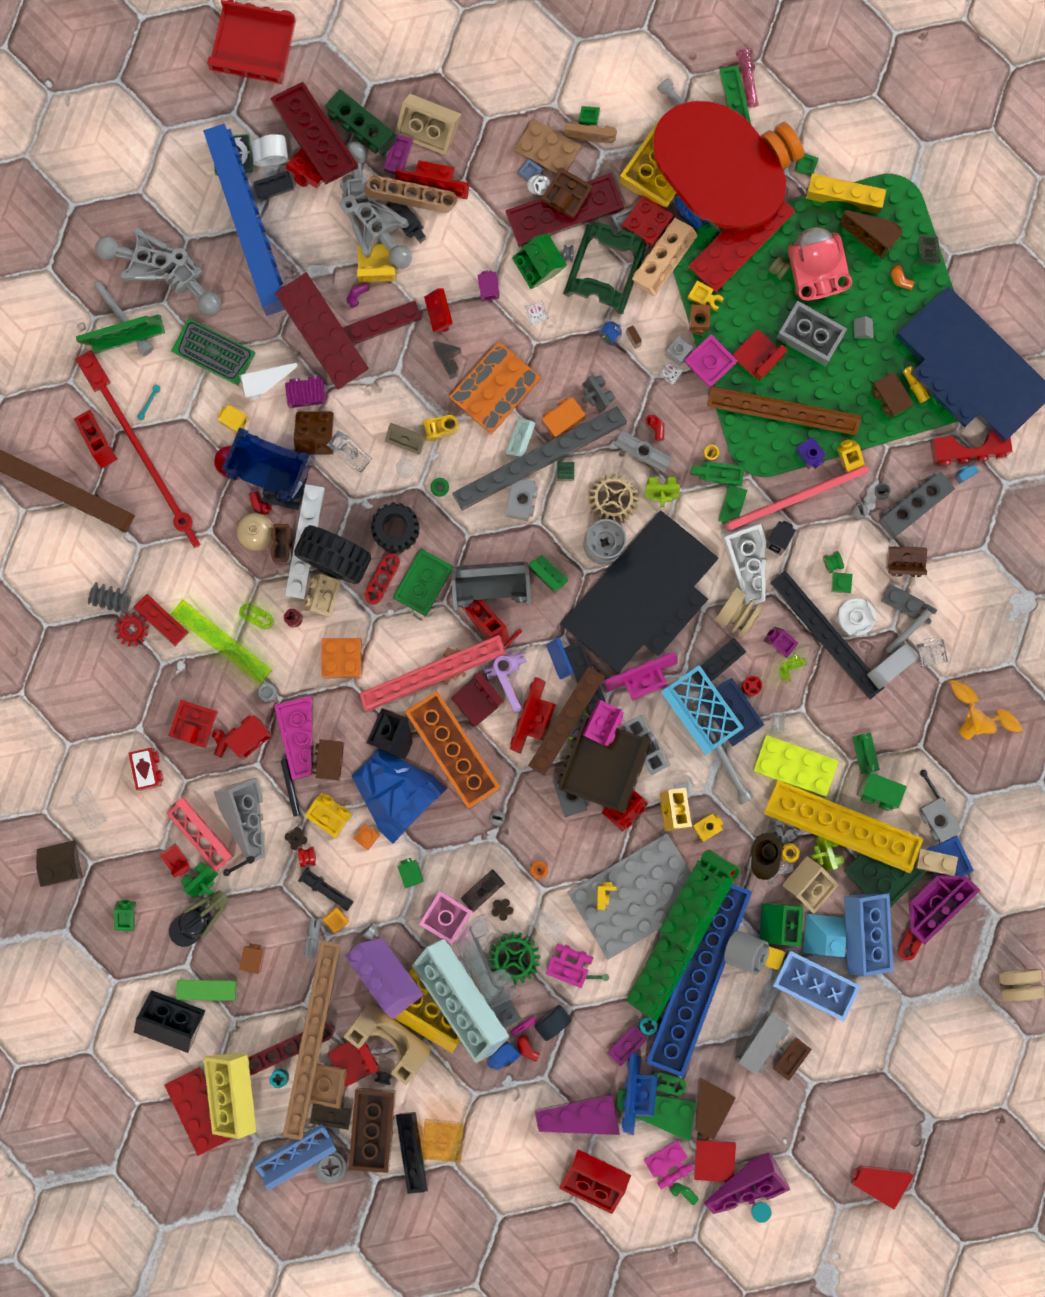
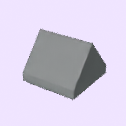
M866 316L854 319V338H873V319Z

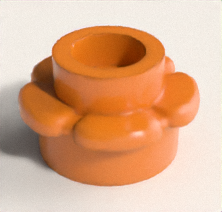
M534 861L529 869L530 874L535 879H542V877L548 875V865L544 861Z

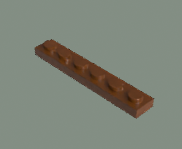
M590 667L587 668L528 765L530 768L545 776L605 676Z

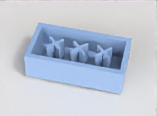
M787 950L780 970L777 971L771 983V986L842 1021H845L861 987Z

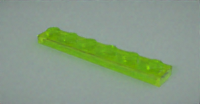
M183 599L171 613L172 616L260 685L273 671Z

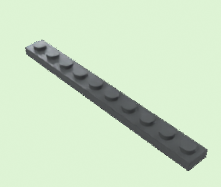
M618 406L456 490L453 492V497L463 511L626 425L627 420Z

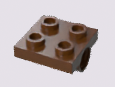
M560 167L541 201L574 220L593 186Z

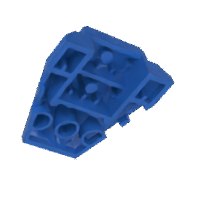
M380 749L352 775L379 831L392 844L447 790L434 775Z

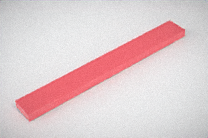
M864 465L850 472L835 476L725 522L726 530H732L869 473V469Z
M498 635L359 693L364 710L368 712L507 654L501 636Z

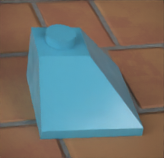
M806 914L803 953L845 957V917Z

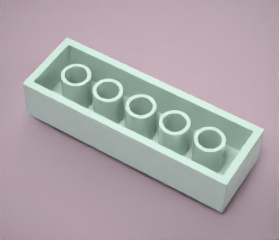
M443 939L428 946L412 967L474 1062L478 1063L493 1055L509 1038V1035L446 940Z

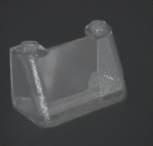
M482 914L472 919L457 940V948L469 977L472 978L475 986L491 1008L520 994L507 971L498 970L492 973L482 949L489 947L488 938L494 933L485 914Z

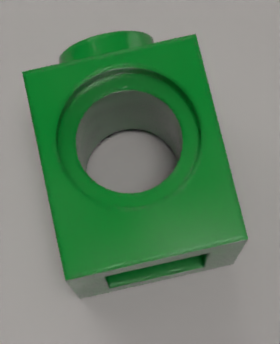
M411 858L400 861L401 865L397 867L405 888L424 882L417 860L412 861Z

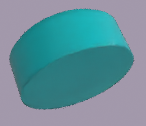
M757 1202L753 1205L751 1214L757 1222L764 1223L771 1218L772 1211L767 1203Z

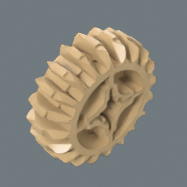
M612 473V479H609V475L605 474V481L599 477L598 482L600 484L593 482L592 486L595 489H589V493L594 495L588 496L589 501H594L589 504V508L595 507L592 511L593 515L598 512L600 513L597 517L598 520L604 516L605 519H612L613 521L618 519V522L621 524L623 522L622 517L625 520H629L627 513L630 515L635 514L631 508H638V505L634 502L639 501V497L633 496L638 494V490H631L635 487V484L631 483L628 485L630 481L628 477L623 481V474L619 475V479L615 478V473ZM608 485H619L623 489L615 491L608 487ZM603 488L607 498L599 505L598 494ZM628 493L629 504L624 509L620 499ZM609 495H612L613 497L619 496L617 498V502H610L609 500L611 496ZM614 507L619 512L609 513L604 509Z

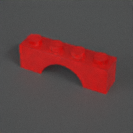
M992 431L986 435L983 445L975 449L961 446L953 436L934 438L930 442L933 464H939L940 466L951 465V462L957 461L958 464H966L974 459H977V462L989 460L990 457H996V460L1007 458V455L1013 452L1011 437L1003 443Z

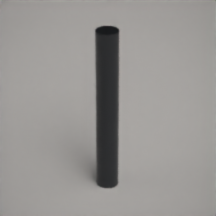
M284 759L281 760L292 814L293 817L301 814L288 760Z

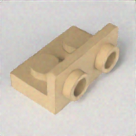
M315 574L309 582L310 591L304 600V611L331 617L341 580L323 574Z

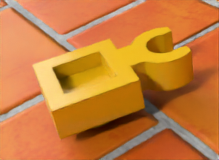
M697 281L687 299L698 305H706L708 303L712 310L718 311L719 307L714 304V301L723 302L724 298L720 295H712L714 289Z

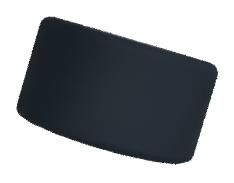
M557 1005L546 1013L534 1025V1028L545 1041H548L559 1034L572 1021V1018L561 1005Z

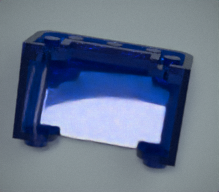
M239 427L222 467V471L226 473L225 477L234 481L238 478L279 495L278 498L284 501L294 500L314 462L312 457L303 452L299 455L295 450L291 451L263 440L259 436L249 434V431Z

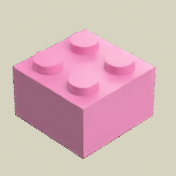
M439 891L419 925L453 945L473 911L442 891Z

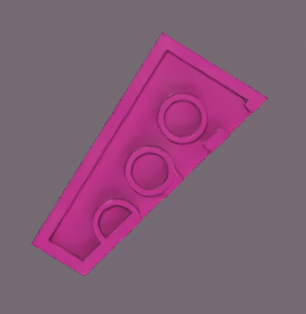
M312 696L274 705L292 780L312 776Z

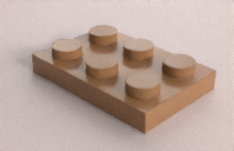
M533 118L514 152L526 159H531L540 167L556 175L560 167L566 171L569 170L582 145Z

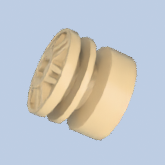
M736 587L714 621L724 628L730 622L734 623L731 630L733 634L738 627L742 628L738 634V637L742 639L744 635L751 631L759 619L764 605L759 603L753 609L752 605L755 599L753 598L748 604L744 603L747 594Z

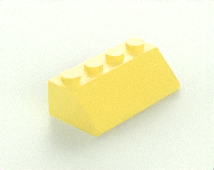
M229 1053L203 1057L212 1134L240 1139L255 1133L256 1120L248 1055Z

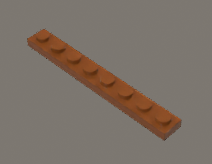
M712 386L707 402L708 407L851 435H857L861 421V415Z

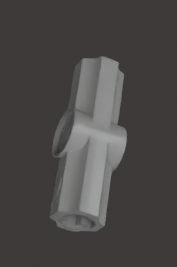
M625 431L620 433L615 443V446L636 457L638 461L645 462L663 473L672 460L671 457L653 448L648 442H643ZM640 448H646L648 450V454L646 456H642L639 454L638 450Z

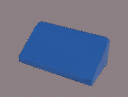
M556 638L549 642L546 647L559 679L573 675L574 672L561 639Z

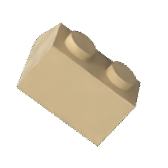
M807 856L782 886L811 913L815 914L839 885L822 866Z

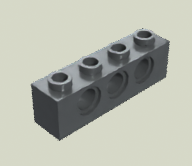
M941 471L938 474L934 472L925 479L926 483L923 486L918 484L910 491L912 494L908 498L903 496L896 502L898 506L893 510L889 507L881 514L883 518L879 522L893 539L955 490L954 486ZM926 488H932L935 495L929 496ZM913 499L919 501V508H915L912 506L911 501ZM897 511L904 512V520L897 517Z

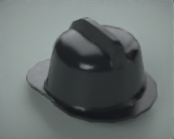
M198 906L178 916L169 928V936L172 942L181 947H188L197 942L212 920L210 912L201 917L200 914L206 908Z

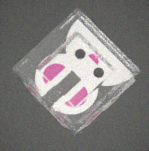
M543 300L525 306L531 325L549 319Z
M669 359L658 373V376L674 386L685 369Z

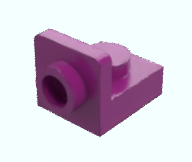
M778 627L771 629L764 639L766 644L771 645L785 658H788L798 645V642L784 629Z

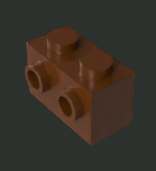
M894 372L878 380L871 387L873 389L871 390L872 395L876 400L879 399L882 404L881 409L883 413L889 416L890 419L910 409L913 405L912 400Z
M320 739L319 744L316 743L315 755H318L317 763L313 764V774H316L315 778L340 781L344 742Z

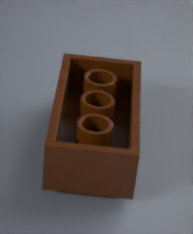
M359 1087L355 1089L348 1170L389 1172L396 1090Z

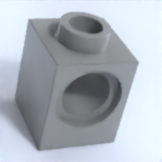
M678 336L666 350L665 356L680 367L691 354L693 347Z

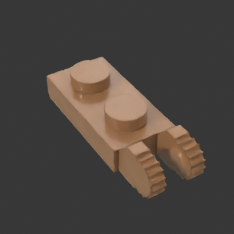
M565 122L564 136L570 139L609 144L614 143L617 130L614 127L605 126L600 128L596 125L587 126L580 125L577 122Z

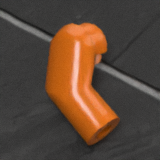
M894 266L891 270L894 284L912 290L914 281L905 278L901 266Z

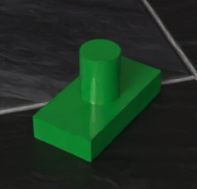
M729 485L718 522L725 523L740 517L748 490Z

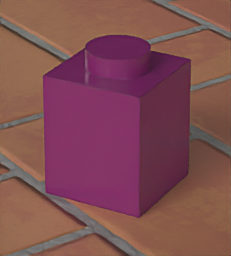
M487 270L478 274L481 301L500 299L497 273Z

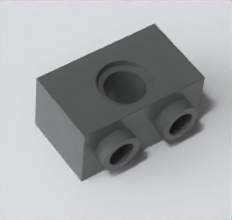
M558 779L553 780L564 817L587 811L586 806H589L588 800L577 797L575 800H569L566 797V792L558 789Z

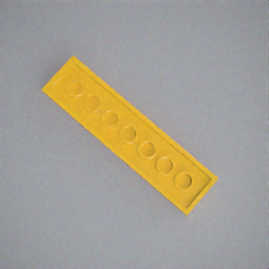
M777 780L764 812L765 815L908 873H911L923 842L921 837Z

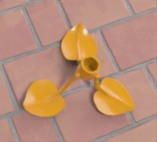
M948 681L956 697L970 705L967 716L964 718L965 723L958 729L959 734L963 738L970 740L975 734L995 733L997 727L994 721L996 720L1000 721L1001 725L1010 731L1018 733L1024 731L1017 718L1011 712L1005 709H998L996 711L998 716L991 719L979 709L974 708V703H977L979 699L971 687L959 681Z

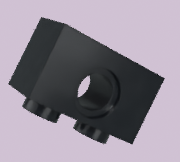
M779 521L766 543V548L781 556L789 545L796 529L787 521Z

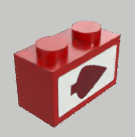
M146 748L129 752L136 791L162 786L161 782L164 781L162 770L158 769L157 763L160 762L158 751H155L154 748Z

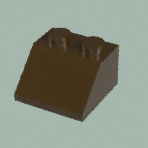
M75 840L37 849L36 869L40 887L83 878Z

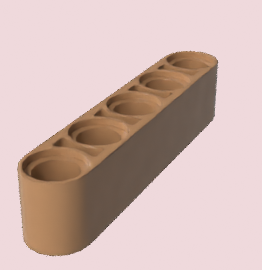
M377 175L370 176L363 188L365 195L370 198L440 213H449L457 203V197L451 191ZM369 184H375L378 189H372ZM388 188H393L396 193H390ZM406 192H412L414 197H409ZM425 195L430 196L432 201H427ZM443 199L448 200L450 202V205H446L443 202Z

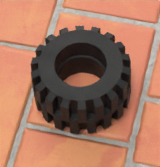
M392 502L391 505H383V508H379L376 515L374 514L372 517V535L377 545L385 551H391V553L399 551L401 553L405 549H410V546L416 543L420 527L416 514L410 507L404 506L402 503L396 504ZM392 518L404 520L407 526L405 533L398 538L388 537L384 532L386 522Z

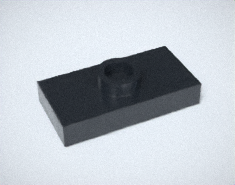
M289 171L253 182L259 201L295 190Z

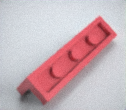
M180 798L176 805L166 813L216 872L234 857L185 798ZM181 808L185 813V820H177L173 813ZM188 823H193L198 828L197 835L188 833ZM200 837H204L210 842V850L202 849L199 846ZM212 852H218L224 859L217 866L212 861Z

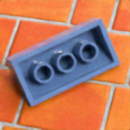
M888 893L844 896L848 974L865 977L894 971L890 895Z

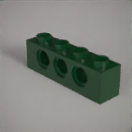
M341 89L325 105L328 111L327 115L333 121L338 120L343 129L347 132L352 131L355 134V138L361 143H367L368 148L375 154L379 153L384 156L398 141L395 132ZM350 111L348 115H343L345 112ZM364 122L363 125L357 126L358 123ZM373 133H377L375 137H370Z

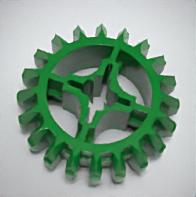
M511 932V938H508V935L505 933L503 934L504 941L500 937L497 938V941L500 943L499 945L492 943V947L496 948V950H489V954L494 955V958H488L489 962L494 961V964L489 968H497L493 975L502 974L499 978L500 981L504 979V976L507 977L506 984L510 983V979H514V985H517L518 978L521 979L522 983H525V975L528 979H531L532 977L529 972L531 971L535 974L537 972L536 969L532 968L533 965L540 966V963L534 962L535 959L540 958V955H534V952H537L539 948L532 949L531 946L535 944V941L527 943L528 935L523 940L521 939V932H519L518 938H514V932ZM519 942L525 946L518 951H513L507 943ZM502 948L507 954V960L500 966L498 963V953ZM507 950H509L510 953H513L514 955L519 954L522 951V953L519 955L520 958H518L519 964L521 966H519L518 963L514 961L506 965L509 962V958H511L509 957L510 954ZM529 950L531 961L526 969L521 961V957ZM514 965L518 967V969H520L522 973L509 974L506 973L504 970L509 966Z

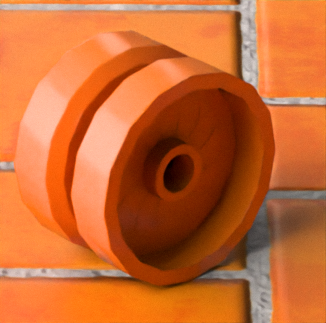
M781 122L774 127V132L768 130L760 135L779 159L783 170L790 166V161L796 163L804 158L803 146L797 134L788 123Z

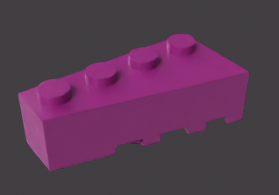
M611 1094L535 1109L539 1132L620 1135Z

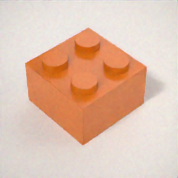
M322 638L321 677L323 679L362 678L361 638Z

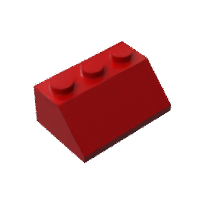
M578 1149L559 1189L613 1214L626 1192L631 1174Z

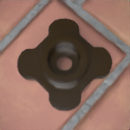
M296 827L294 831L285 834V840L289 842L292 850H297L298 846L306 844L308 841L307 837L302 834L300 827Z

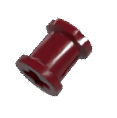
M288 609L284 614V621L292 628L301 625L302 615L296 609ZM292 614L298 617L294 620L295 622L293 623L291 620H289V618L292 617Z

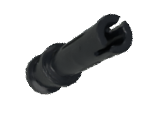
M307 867L298 882L305 883L312 888L313 892L318 891L348 911L354 901L327 884L322 876H317Z

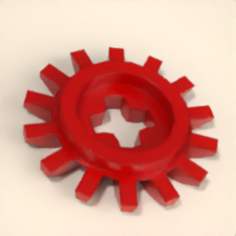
M132 612V617H129L128 613H126V619L119 617L122 621L121 624H115L119 629L114 630V632L120 633L116 638L117 640L123 638L121 642L123 645L128 641L129 647H131L132 642L135 643V646H138L137 640L140 639L144 642L145 640L142 638V635L148 636V633H145L144 630L149 629V626H143L147 620L145 619L141 622V615L135 618L134 612ZM131 624H134V627L137 628V632H133V635H130V632L127 631V627H131Z

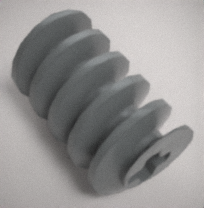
M95 582L89 593L88 605L92 602V606L96 607L99 604L100 608L107 607L110 611L114 608L115 612L121 610L123 614H126L131 603V595L128 596L126 589L123 594H120V588L113 592V586L106 590L105 584L98 588V582Z

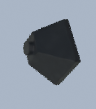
M381 708L366 743L405 760L413 743L408 718Z

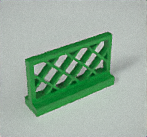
M157 314L150 317L142 316L76 336V341L92 346L93 353L97 354L165 334L161 315Z

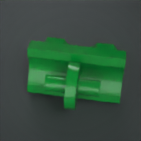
M200 862L195 867V871L199 875L195 879L188 875L181 881L185 888L183 891L193 899L197 895L202 897L205 893L211 896L213 891L210 888L215 884L213 880L219 875L213 868Z

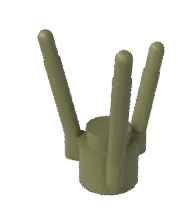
M220 890L211 896L208 895L183 911L187 913L209 901V906L200 914L201 917L206 915L211 909L215 911L219 909L200 936L201 939L206 936L220 914L227 908L225 905L229 902V899Z

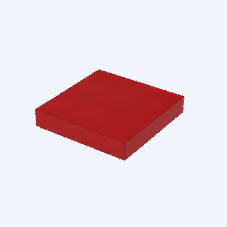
M696 1139L694 1180L727 1182L734 1176L736 1142Z

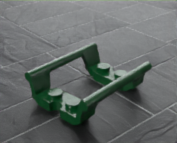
M593 222L592 225L587 224L563 295L570 297L575 294L587 299L591 295H596L599 298V303L611 306L618 314L623 315L634 285L632 278L635 271L640 267L647 244L636 234L624 230L621 234H616L613 232L612 226L599 222ZM593 238L597 239L601 245L618 251H633L634 262L622 294L614 290L610 284L592 278H576L587 246Z

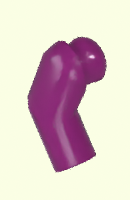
M363 282L351 289L346 298V302L351 308L358 306L359 300H357V297L360 294L369 291L367 282Z

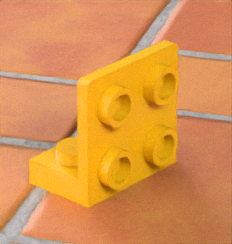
M376 244L369 258L362 254L360 245L357 246V277L359 283L396 281V268L390 264L389 251L383 244Z

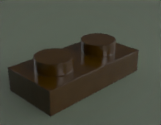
M313 1104L310 1124H323L328 1127L349 1130L352 1109H338Z

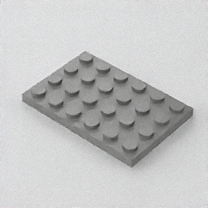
M666 833L571 890L568 894L605 957L609 960L661 928L691 872ZM601 882H612L613 886H617V890H606L605 894H609V906H605V910H596L597 886H601Z

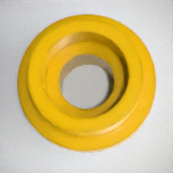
M787 843L782 846V859L785 862L792 863L799 858L800 851L795 844ZM788 849H791L793 851V855L791 857L786 855V851Z

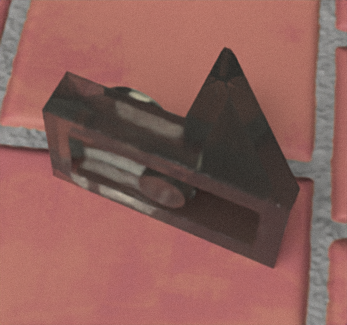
M919 236L917 266L936 267L941 262L938 237Z
M438 341L432 342L433 348L450 379L457 377L456 370L459 368L455 360L450 359L461 354V348Z

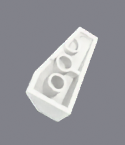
M761 524L743 525L721 532L720 535L739 588L747 594L745 603L748 604L753 598L755 599L753 605L764 602L766 539Z

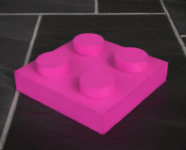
M712 334L684 360V363L709 388L718 382L738 362Z

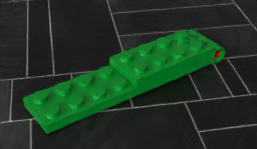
M706 850L701 856V861L698 860L659 930L662 935L626 999V1002L650 1019L657 1021L731 885L738 877L740 870L737 866L711 850Z

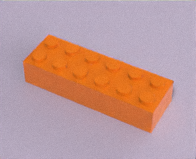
M435 691L405 711L468 809L476 806L501 789L438 691Z

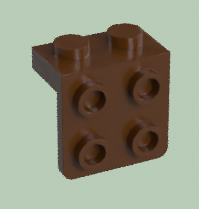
M299 411L296 413L293 438L295 455H333V412Z

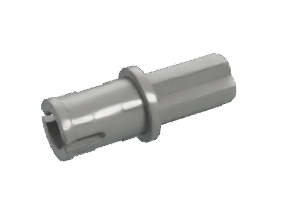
M309 919L304 956L307 958L316 957L321 920Z

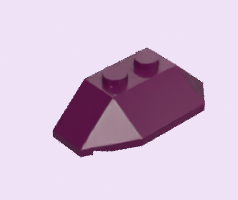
M937 875L909 902L910 931L925 945L980 889L967 876Z

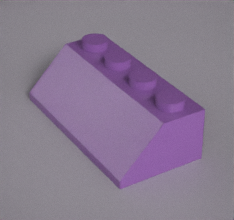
M383 938L360 943L345 955L383 1011L392 1019L424 995Z

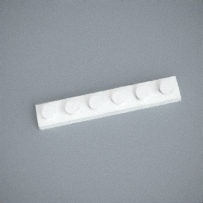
M305 484L294 549L305 527L308 525L318 527L325 491L324 487ZM294 550L285 596L305 600L311 565L298 559L294 554Z

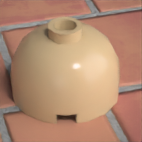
M250 513L239 521L237 538L246 549L262 551L273 542L271 537L273 524L265 515Z

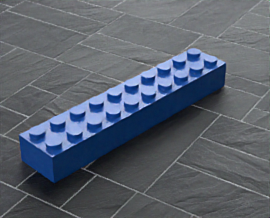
M225 123L203 130L262 308L266 316L283 311L285 309L275 295V292L282 288L280 285H283L278 269H274L277 267L273 253L272 251L268 252L272 249L265 233L263 222L260 216H258L260 213L255 203L243 164H241L242 160L232 131L226 128Z
M733 884L731 885L665 1006L646 1057V1063L684 1077L726 964L725 950L728 941L734 932L739 929L752 894L751 891Z

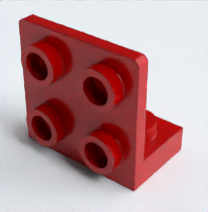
M756 330L733 354V357L760 382L785 356L788 349L783 345L778 348L760 330Z
M348 1041L328 1052L335 1067L347 1069L345 1087L380 1070L366 1041L360 1049Z

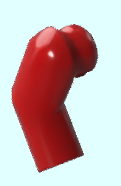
M648 415L645 421L655 431V441H664V422L655 415Z
M258 491L249 493L252 509L259 514L268 515L272 510V506L269 503L266 504L260 501Z
M214 729L211 733L212 738H214L217 744L214 755L222 758L228 746L224 741L227 736L221 729Z
M520 1035L517 1040L519 1053L537 1062L540 1053L531 1049L527 1035Z

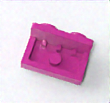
M598 700L582 735L601 745L608 746L615 738L614 732L617 726L623 721L624 711L602 700Z

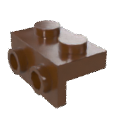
M888 546L886 565L888 573L896 577H900L903 574H908L912 577L927 575L926 561L928 550L926 547Z

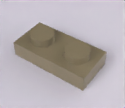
M390 423L384 442L420 455L426 436Z

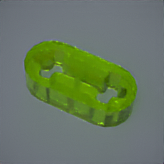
M249 603L240 607L239 615L245 621L263 630H269L273 627L274 618L270 613ZM252 608L251 611L256 614L255 617L251 615L245 617L244 610ZM266 616H269L268 620L270 623L262 626L263 622L258 617L266 618Z

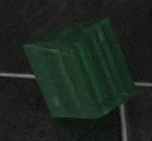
M557 462V481H574V462Z

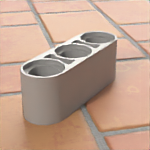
M905 643L870 671L867 676L878 689H881L919 657Z

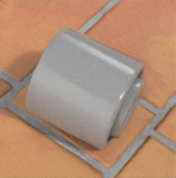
M741 931L734 932L725 950V962L752 974H758L763 969L769 956V944L767 941Z

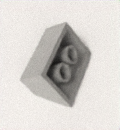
M767 1011L735 1060L754 1074H757V1072L761 1073L767 1065L765 1061L768 1056L772 1057L776 1052L778 1041L780 1039L783 1040L788 1034L789 1030L787 1028L789 1025Z

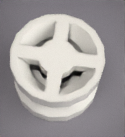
M532 176L528 180L527 188L532 194L544 195L550 185V181L544 176Z

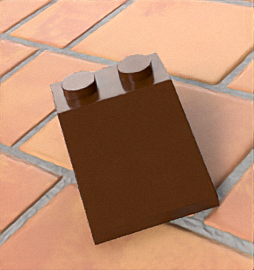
M848 210L844 213L839 223L842 228L882 260L896 245L903 233L901 227L895 222Z

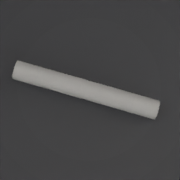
M926 609L886 648L887 652L892 654L932 613Z

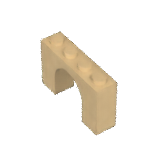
M371 1001L344 1035V1038L358 1049H360L369 1036L376 1035L388 1040L396 1048L399 1056L398 1063L391 1074L405 1085L415 1076L432 1050L430 1046L388 1016Z

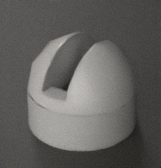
M858 503L852 508V515L857 519H863L868 513L867 506L862 503ZM858 506H861L863 515H861Z
M496 810L490 814V822L493 825L500 826L504 823L505 816L501 811ZM493 815L502 817V821L492 819Z
M371 924L363 932L362 936L368 941L375 940L373 936L375 934L378 937L379 930Z

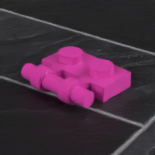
M557 943L555 951L562 954L560 958L552 956L545 974L582 989L589 971L582 967L583 962L591 965L594 957L586 955L587 952L571 949L569 945L565 944L564 946ZM567 955L578 959L577 964L565 961Z
M678 1140L644 1159L654 1178L660 1174L662 1175L663 1179L657 1182L660 1189L672 1186L673 1182L681 1177L689 1176L688 1173L695 1170L691 1163L683 1166L681 1161L688 1157ZM676 1165L679 1170L668 1175L666 1170Z

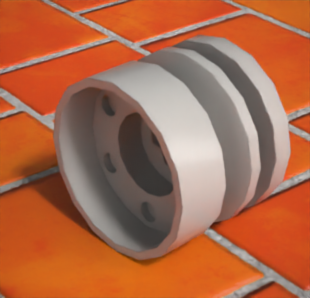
M603 519L595 522L589 528L583 542L587 557L601 565L616 561L625 548L627 542L626 533L623 527L616 521ZM603 540L607 541L604 547L601 546Z

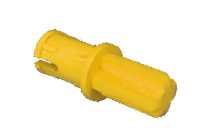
M909 366L903 370V373L911 386L910 390H913L919 403H922L931 397L926 389L911 375L914 368Z

